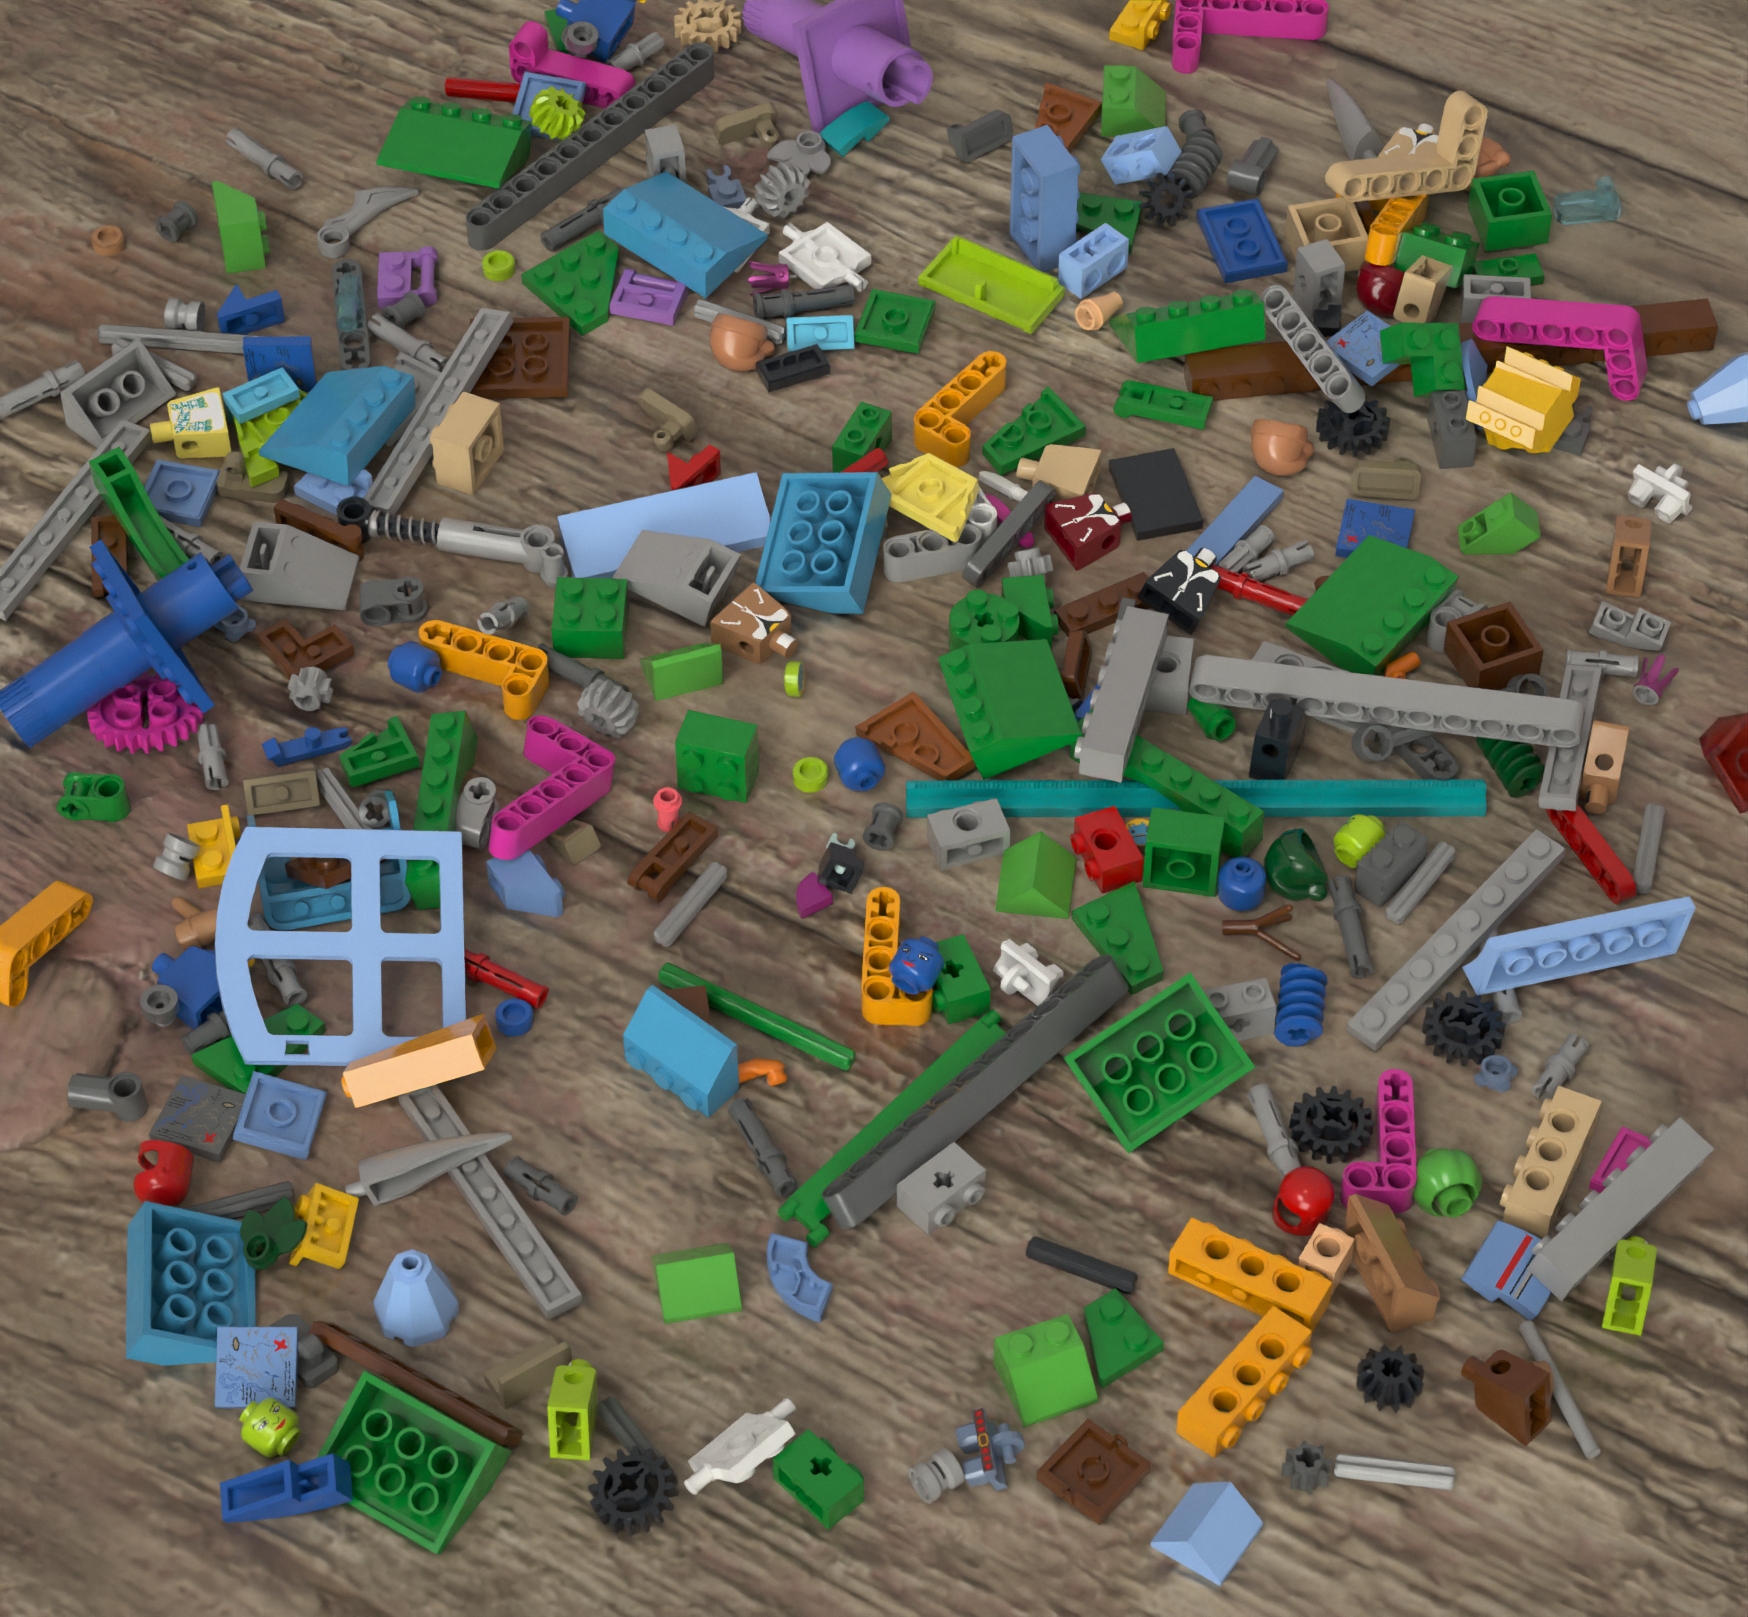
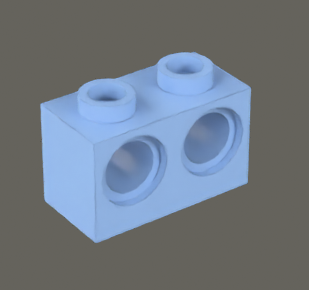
M1164 126L1116 136L1100 160L1114 184L1117 185L1154 178L1156 173L1160 172L1164 176L1167 175L1182 151L1169 128Z
M1104 223L1059 254V284L1080 299L1084 298L1127 268L1129 239L1107 223Z

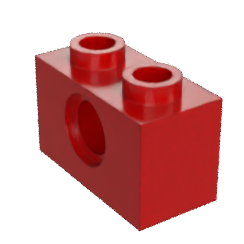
M1116 806L1075 817L1074 833L1070 835L1072 848L1076 855L1081 854L1084 860L1086 875L1091 882H1096L1101 894L1119 889L1135 881V884L1142 882L1144 858Z

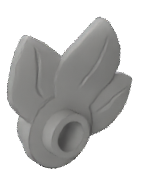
M814 131L800 133L795 141H781L771 148L767 154V158L770 160L797 165L806 176L811 171L824 174L831 164L830 156L825 152L824 140L820 134Z

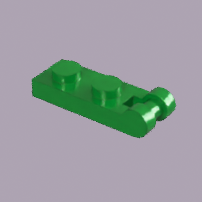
M1127 380L1121 385L1119 391L1121 397L1116 399L1113 411L1122 418L1135 415L1205 430L1213 407V397Z

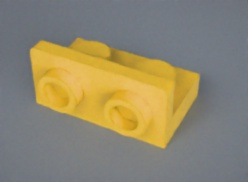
M1129 0L1109 30V40L1144 50L1149 41L1156 38L1162 21L1168 20L1172 10V3H1169V0Z
M228 804L221 805L223 818L187 824L189 840L201 846L197 857L193 858L198 889L223 884L232 854L237 846L234 839L241 838L238 816L230 817Z
M315 1183L307 1195L302 1194L297 1201L295 1211L298 1220L307 1222V1231L301 1243L290 1253L288 1264L297 1266L301 1259L305 1257L340 1270L346 1261L359 1198Z

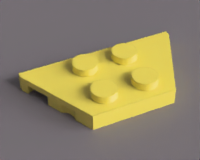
M930 453L914 458L909 463L889 468L890 475L882 478L892 494L889 506L956 543L961 536L980 490L977 478Z

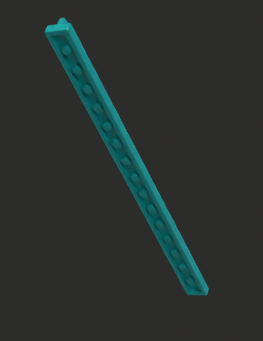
M1450 779L1446 781L1213 780L1263 810L1264 817H1351L1356 814L1372 815L1375 817H1481L1486 815L1487 785L1484 779ZM1111 780L906 781V818H927V815L940 810L954 809L977 801H987L995 798L998 800L1004 817H1079L1112 806H1116L1121 817H1150L1152 807L1182 811L1165 796L1136 780H1122V783Z

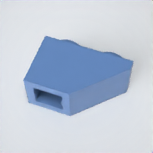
M527 850L515 859L503 860L495 857L486 861L488 884L507 909L552 917L563 915L562 898L565 897L564 889L557 878L552 879L549 876L544 861L539 854L533 855L530 850Z

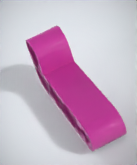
M534 21L525 22L509 44L511 75L518 84H521L524 72L586 82L587 89L583 103L604 109L636 85L635 79L626 70L549 49L547 31L542 25Z
M1388 1069L1379 1077L1375 1102L1377 1162L1359 1161L1346 1166L1343 1172L1340 1200L1345 1208L1348 1205V1197L1354 1194L1387 1204L1394 1214L1404 1213L1413 1204V1194L1417 1180L1413 1082L1407 1072L1400 1069Z

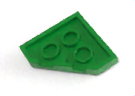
M598 230L522 273V284L558 316L569 317L570 326L581 336H584L609 320L610 302L613 297L616 268L620 257L619 247Z

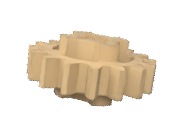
M697 0L695 4L687 1L686 8L679 7L678 15H674L675 37L680 38L681 45L688 43L691 45L698 42L706 43L713 48L714 52H718L719 46L729 48V41H738V34L742 33L741 14L736 12L734 4L726 6V0H721L719 3L715 2V0H709L708 2Z

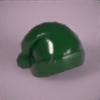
M1303 828L1282 833L1270 845L1264 857L1263 868L1268 885L1276 894L1286 900L1297 902L1309 898L1317 902L1323 901L1327 897L1328 890L1325 884L1329 881V878L1309 834Z

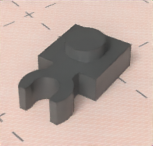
M1574 402L1572 404L1574 417L1553 446V449L1581 456L1590 435L1592 406H1588L1584 413H1577L1574 411Z

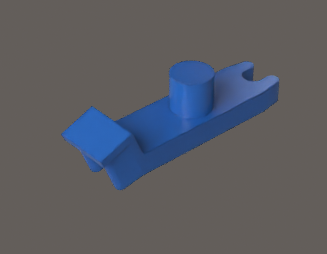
M311 727L305 731V737L279 743L274 737L262 744L267 759L269 761L272 760L277 767L289 763L343 750L352 746V739L347 737L348 730L346 727L320 732L318 728Z

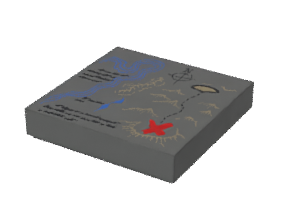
M181 1075L149 1133L150 1140L172 1142L185 1147L194 1155L221 1162L232 1142L246 1094Z

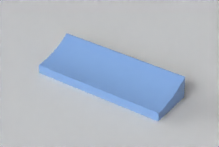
M757 472L557 516L559 540L573 578H612L642 530L711 539L735 552H741L765 546L770 526V516Z
M1688 896L1490 937L1478 957L1467 965L1462 966L1478 996L1676 954L1696 907Z

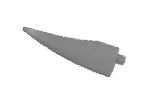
M1328 78L1326 84L1343 146L1350 160L1378 158L1379 153L1383 150V146L1370 120L1356 101L1338 83Z
M511 1132L481 1133L447 1137L392 1149L361 1159L359 1161L360 1181L346 1185V1193L357 1198L368 1195L373 1206L389 1202L414 1192L455 1167L512 1140Z

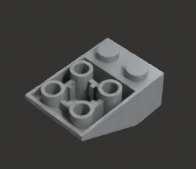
M253 522L240 569L254 591L243 597V601L346 610L359 563V556L289 525Z
M642 530L612 578L627 579L628 590L705 627L735 577L741 554L711 539Z

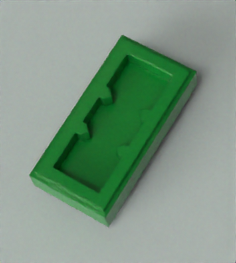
M1536 253L1475 261L1472 270L1473 275L1530 278V286L1540 285L1544 282V273Z

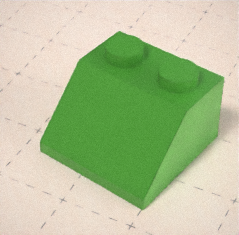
M1104 65L1101 137H1116L1164 127L1166 91L1136 66Z
M212 182L227 274L266 268L264 255L270 254L267 235H261V231L267 230L264 210L257 211L254 197L222 182Z
M1069 1314L994 1338L993 1364L1023 1427L1098 1403L1085 1348Z

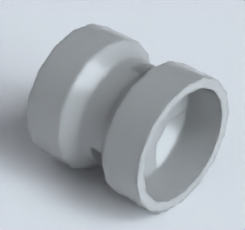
M169 298L164 314L165 328H186L187 330L202 331L206 317L205 303L192 300L187 304L182 299Z
M167 832L163 841L165 848L162 854L156 857L153 867L169 876L186 881L191 871L189 864L193 858L197 857L201 846L182 836Z
M945 1448L932 1454L930 1461L927 1463L919 1462L908 1469L909 1479L913 1488L921 1499L929 1504L940 1498L943 1490L947 1488L954 1489L964 1482V1474L958 1461Z

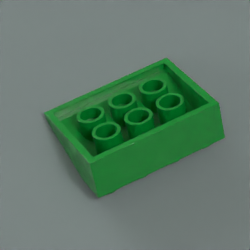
M413 97L400 108L378 155L377 165L499 189L530 158L532 121L524 120L517 114H505L502 116L492 114L489 109L485 108L471 110L461 108V105L458 103L446 102L439 104L431 102L427 97Z
M1247 289L1236 290L1232 295L1221 297L1207 295L1193 302L1174 301L1169 303L1168 306L1160 308L1141 307L1136 312L1123 314L1109 320L1110 327L1137 363L1266 340L1264 303L1254 291Z
M1368 535L1287 621L1285 628L1343 670L1351 673L1380 676L1384 672L1385 666L1395 660L1429 623L1431 612L1445 601L1455 589L1459 576L1431 556Z
M1047 639L972 643L938 657L969 752L983 780L1074 743L1079 736L1083 737Z
M1191 972L1064 1057V1060L1128 1154L1255 1068Z
M363 1371L317 1458L334 1453L350 1463L353 1501L347 1503L435 1554L440 1555L493 1487L512 1450L390 1381Z

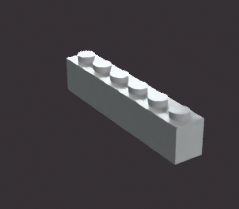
M1127 606L1123 620H1116L1113 632V640H1116V642H1109L1105 658V663H1108V666H1101L1098 677V686L1101 688L1100 690L1094 689L1091 697L1090 710H1093V713L1086 712L1082 728V734H1085V737L1079 736L1075 747L1074 758L1080 759L1079 774L1122 783L1166 642L1169 614Z
M1681 1117L1670 1127L1663 1123L1648 1139L1652 1144L1647 1149L1640 1145L1625 1161L1629 1166L1623 1172L1617 1167L1603 1181L1602 1185L1605 1189L1600 1194L1596 1190L1589 1193L1579 1204L1578 1207L1582 1211L1577 1216L1571 1212L1567 1214L1555 1228L1558 1234L1553 1239L1548 1235L1544 1236L1531 1250L1535 1258L1527 1267V1270L1560 1301L1564 1300L1616 1249L1618 1240L1627 1239L1702 1166L1713 1152L1714 1148Z

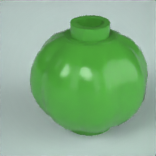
M1434 1148L1427 1151L1416 1164L1417 1180L1413 1198L1418 1207L1432 1216L1441 1217L1445 1215L1446 1217L1453 1218L1463 1215L1474 1204L1481 1191L1482 1176L1475 1161L1469 1154L1458 1149ZM1434 1198H1436V1200H1437V1202H1438V1204H1439V1206H1440L1442 1212L1439 1210V1208L1437 1207V1205H1436L1435 1202L1433 1201Z

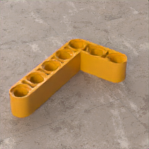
M1336 193V195H1335L1336 198L1341 197V196H1340L1339 194H1337V193ZM1430 194L1368 200L1371 209L1380 213L1370 226L1364 256L1366 261L1375 265L1387 266L1396 260L1403 232L1417 225L1420 226L1425 219Z

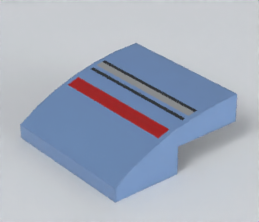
M1499 1220L1493 1225L1461 1277L1463 1282L1491 1303L1500 1298L1528 1320H1532L1538 1315L1551 1294V1291L1527 1270V1267L1535 1258L1531 1250L1541 1239Z

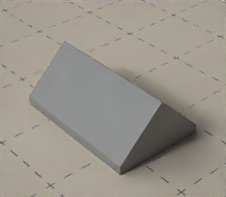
M138 338L62 390L60 395L66 425L98 448L121 419L135 424L174 397L176 393Z

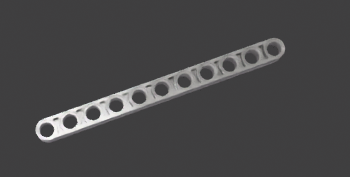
M1203 655L1196 659L1189 693L1194 699L1204 703L1266 710L1271 700L1286 699L1291 704L1305 709V715L1563 748L1574 747L1580 743L1585 715L1584 706L1570 699L1213 655Z

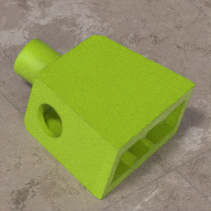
M1632 1236L1626 1240L1621 1239L1617 1241L1602 1328L1640 1336L1642 1334L1653 1283L1657 1248L1654 1245H1649L1641 1237ZM1623 1287H1631L1636 1291L1634 1300L1626 1301L1621 1298Z
M576 1359L571 1361L568 1366L560 1365L555 1369L547 1405L550 1458L590 1461L598 1409L597 1370L586 1360ZM571 1412L578 1413L576 1426H572L566 1421L567 1415Z

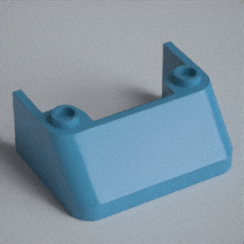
M392 790L385 791L390 827L377 830H401ZM254 815L246 816L248 827H256ZM269 857L266 860L258 884L264 916L272 928L286 931L351 919V878L329 889H324L289 878L285 863L292 861L290 857ZM387 859V861L380 864V913L400 910L408 904L411 898L405 884L407 870L405 859Z

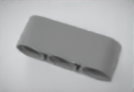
M966 523L956 543L931 529L889 538L883 546L884 575L893 582H906L962 571L981 548V531L974 524Z

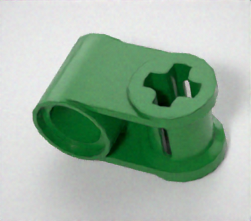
M80 772L67 774L63 780V787L65 788L63 797L58 800L56 810L61 816L75 821L103 820L116 822L124 819L131 811L125 783L120 776L115 774L101 775Z

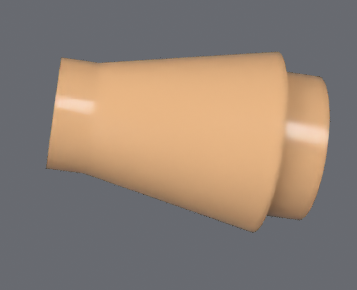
M1110 292L1106 295L1082 300L1075 310L1076 320L1085 330H1098L1118 310L1122 309L1123 300L1117 292Z

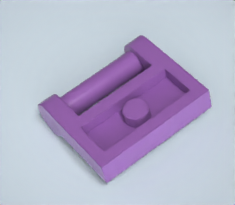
M426 246L419 251L379 252L378 308H383L387 305L393 306L401 301L403 295L408 291L417 294L424 303V306L435 304L437 301V290L434 288V266L438 263V251L433 247ZM413 268H421V287L418 290H412Z
M626 268L610 302V314L673 326L684 299H687L690 288L679 281L637 274L636 270Z

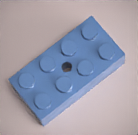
M1048 125L1012 137L1010 235L1033 266L1042 272L1058 268L1059 254L1077 242L1076 224L1079 221L1077 199L1080 197L1078 175L1081 173L1078 159L1070 155L1065 148L1062 138L1056 136Z

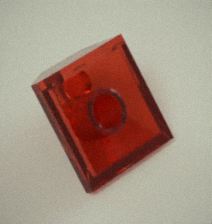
M1748 713L1719 717L1699 738L1704 757L1740 814L1748 810Z

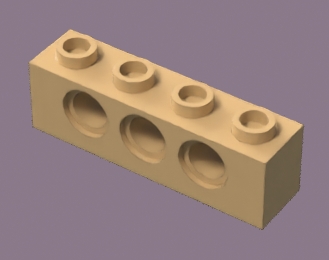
M1561 1086L1557 1087L1552 1099L1545 1098L1538 1118L1543 1121L1539 1128L1532 1127L1526 1142V1148L1530 1150L1527 1156L1520 1155L1516 1162L1513 1177L1517 1179L1514 1185L1507 1184L1500 1200V1206L1505 1207L1503 1222L1540 1237L1549 1235L1598 1123L1601 1100Z

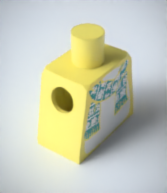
M219 387L169 401L167 408L170 420L150 424L153 444L174 441L176 456L180 459L226 457L231 452Z

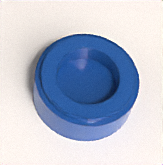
M513 998L503 1001L495 1011L496 1026L500 1032L508 1036L525 1034L533 1025L532 1007L522 999Z

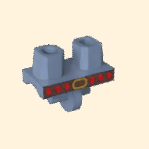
M983 1407L973 1410L974 1421L955 1429L957 1441L964 1454L978 1449L980 1452V1456L962 1461L964 1478L971 1487L991 1483L996 1491L1008 1488L1002 1457L1005 1464L1016 1462L1015 1454L1021 1452L1025 1447L1023 1435L1020 1432L1010 1431L1009 1424L1005 1423L998 1426L999 1433H997L995 1423L987 1420L986 1410Z

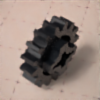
M1365 395V401L1360 409L1352 413L1343 412L1333 402L1326 400L1324 408H1319L1316 432L1320 433L1319 440L1320 442L1328 441L1327 449L1329 450L1335 447L1340 448V455L1345 454L1347 450L1352 452L1353 457H1357L1358 451L1361 450L1369 455L1371 454V447L1381 449L1382 441L1388 440L1390 417H1386L1387 409L1378 408V400H1373L1370 403L1367 402V395Z
M1462 990L1460 997L1455 998L1451 992H1447L1445 1002L1436 997L1433 1002V1008L1427 1007L1422 1026V1033L1426 1034L1425 1045H1434V1056L1446 1054V1063L1450 1064L1454 1058L1460 1059L1461 1066L1466 1067L1468 1059H1473L1477 1065H1480L1483 1055L1486 1057L1494 1055L1495 1049H1501L1506 1028V1023L1502 1022V1011H1493L1494 1002L1492 1000L1486 1003L1480 1002L1481 995H1475L1473 999L1468 998L1466 990Z
M1336 1086L1331 1087L1330 1093H1324L1321 1087H1317L1314 1097L1305 1092L1302 1097V1103H1294L1289 1128L1292 1129L1291 1139L1300 1141L1299 1151L1301 1153L1310 1149L1312 1151L1311 1159L1314 1161L1320 1155L1326 1156L1327 1164L1332 1163L1333 1157H1339L1343 1163H1346L1348 1153L1358 1158L1361 1155V1148L1369 1147L1374 1127V1121H1371L1372 1110L1371 1108L1363 1109L1364 1099L1362 1097L1352 1100L1351 1090L1349 1089L1341 1095L1338 1094ZM1308 1118L1311 1119L1310 1128L1308 1127L1306 1122ZM1353 1122H1355L1357 1127L1355 1132L1352 1130Z
M633 1446L631 1455L627 1456L621 1449H618L617 1460L612 1461L606 1457L603 1459L606 1466L604 1472L594 1470L593 1475L598 1484H592L588 1487V1490L594 1497L590 1500V1504L595 1513H597L603 1525L609 1523L615 1533H618L623 1526H625L629 1535L635 1534L637 1526H642L647 1533L650 1531V1522L652 1520H656L660 1524L665 1522L661 1515L663 1510H674L675 1507L669 1497H675L679 1494L674 1484L677 1477L672 1468H669L670 1465L664 1456L658 1458L651 1448L642 1455L638 1446Z

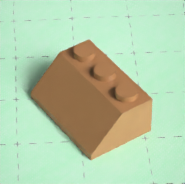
M1358 1194L1349 1196L1344 1232L1348 1236L1355 1238L1352 1259L1390 1332L1393 1333L1433 1320L1435 1318L1437 1302L1440 1301V1293L1433 1279L1428 1280L1423 1270V1261L1419 1251L1416 1248H1411L1407 1240V1231L1403 1221L1400 1218H1395L1387 1204Z

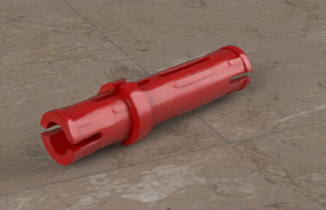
M1215 564L1211 568L1221 577L1216 588L1233 594V598L1238 600L1242 598L1251 600L1291 616L1308 600V598L1252 579L1250 574L1245 572L1239 574Z
M464 949L465 974L468 975L469 980L476 983L482 981L506 994L528 1002L537 1009L541 1008L546 1001L549 992L546 986H542L490 961V957L484 953L477 955Z

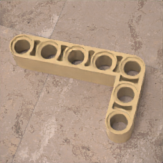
M1456 91L1449 96L1445 103L1435 152L1337 162L1328 169L1325 175L1326 185L1348 202L1463 190L1471 184V179L1475 176L1487 119L1486 106L1465 91Z

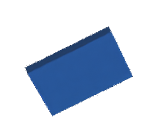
M1259 199L1196 210V219L1224 283L1287 272V260Z

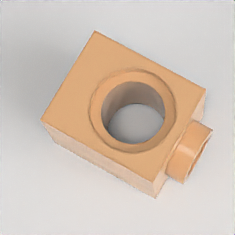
M1319 1223L1299 1257L1298 1266L1308 1271H1316L1332 1281V1295L1352 1261L1355 1238L1348 1236L1340 1229L1330 1228Z

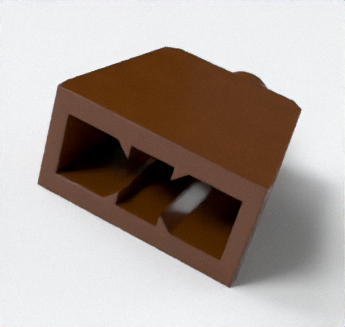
M1503 1349L1497 1350L1485 1362L1476 1356H1471L1466 1360L1462 1367L1461 1375L1474 1383L1476 1407L1520 1443L1527 1446L1552 1422L1549 1372Z

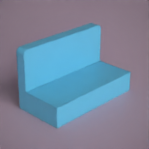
M853 315L786 318L788 351L799 350L818 344L821 350L854 349Z
M281 367L224 392L225 418L229 423H232L233 414L239 424H242L300 398L299 389L284 368Z

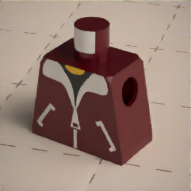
M1091 493L1045 505L1044 529L1073 568L1078 571L1118 548L1120 545L1121 525L1131 522L1132 516L1126 503L1123 502L1109 508L1099 494Z

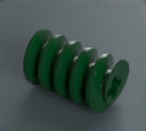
M1476 737L1479 749L1482 750L1484 757L1488 760L1491 768L1495 770L1498 779L1501 780L1502 785L1508 791L1511 798L1525 796L1542 782L1545 766L1540 764L1541 760L1537 754H1534L1531 744Z

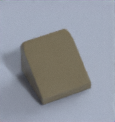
M576 819L569 820L546 837V841L568 862L574 865L601 847L593 826Z

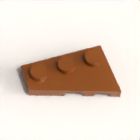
M1045 82L1044 95L1040 103L1039 116L1034 129L1048 125L1056 136L1062 138L1065 148L1070 153L1102 112V102Z
M914 691L855 726L857 736L871 740L877 747L936 780H956L976 767L969 751Z

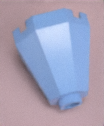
M1748 352L1732 357L1690 392L1691 400L1687 402V408L1694 421L1699 419L1703 425L1748 422Z
M413 1249L395 1256L373 1301L374 1311L384 1336L393 1340L394 1336L401 1338L404 1344L411 1347L445 1337L450 1329L449 1324L453 1318L455 1320L460 1312L459 1303L448 1277L428 1255Z

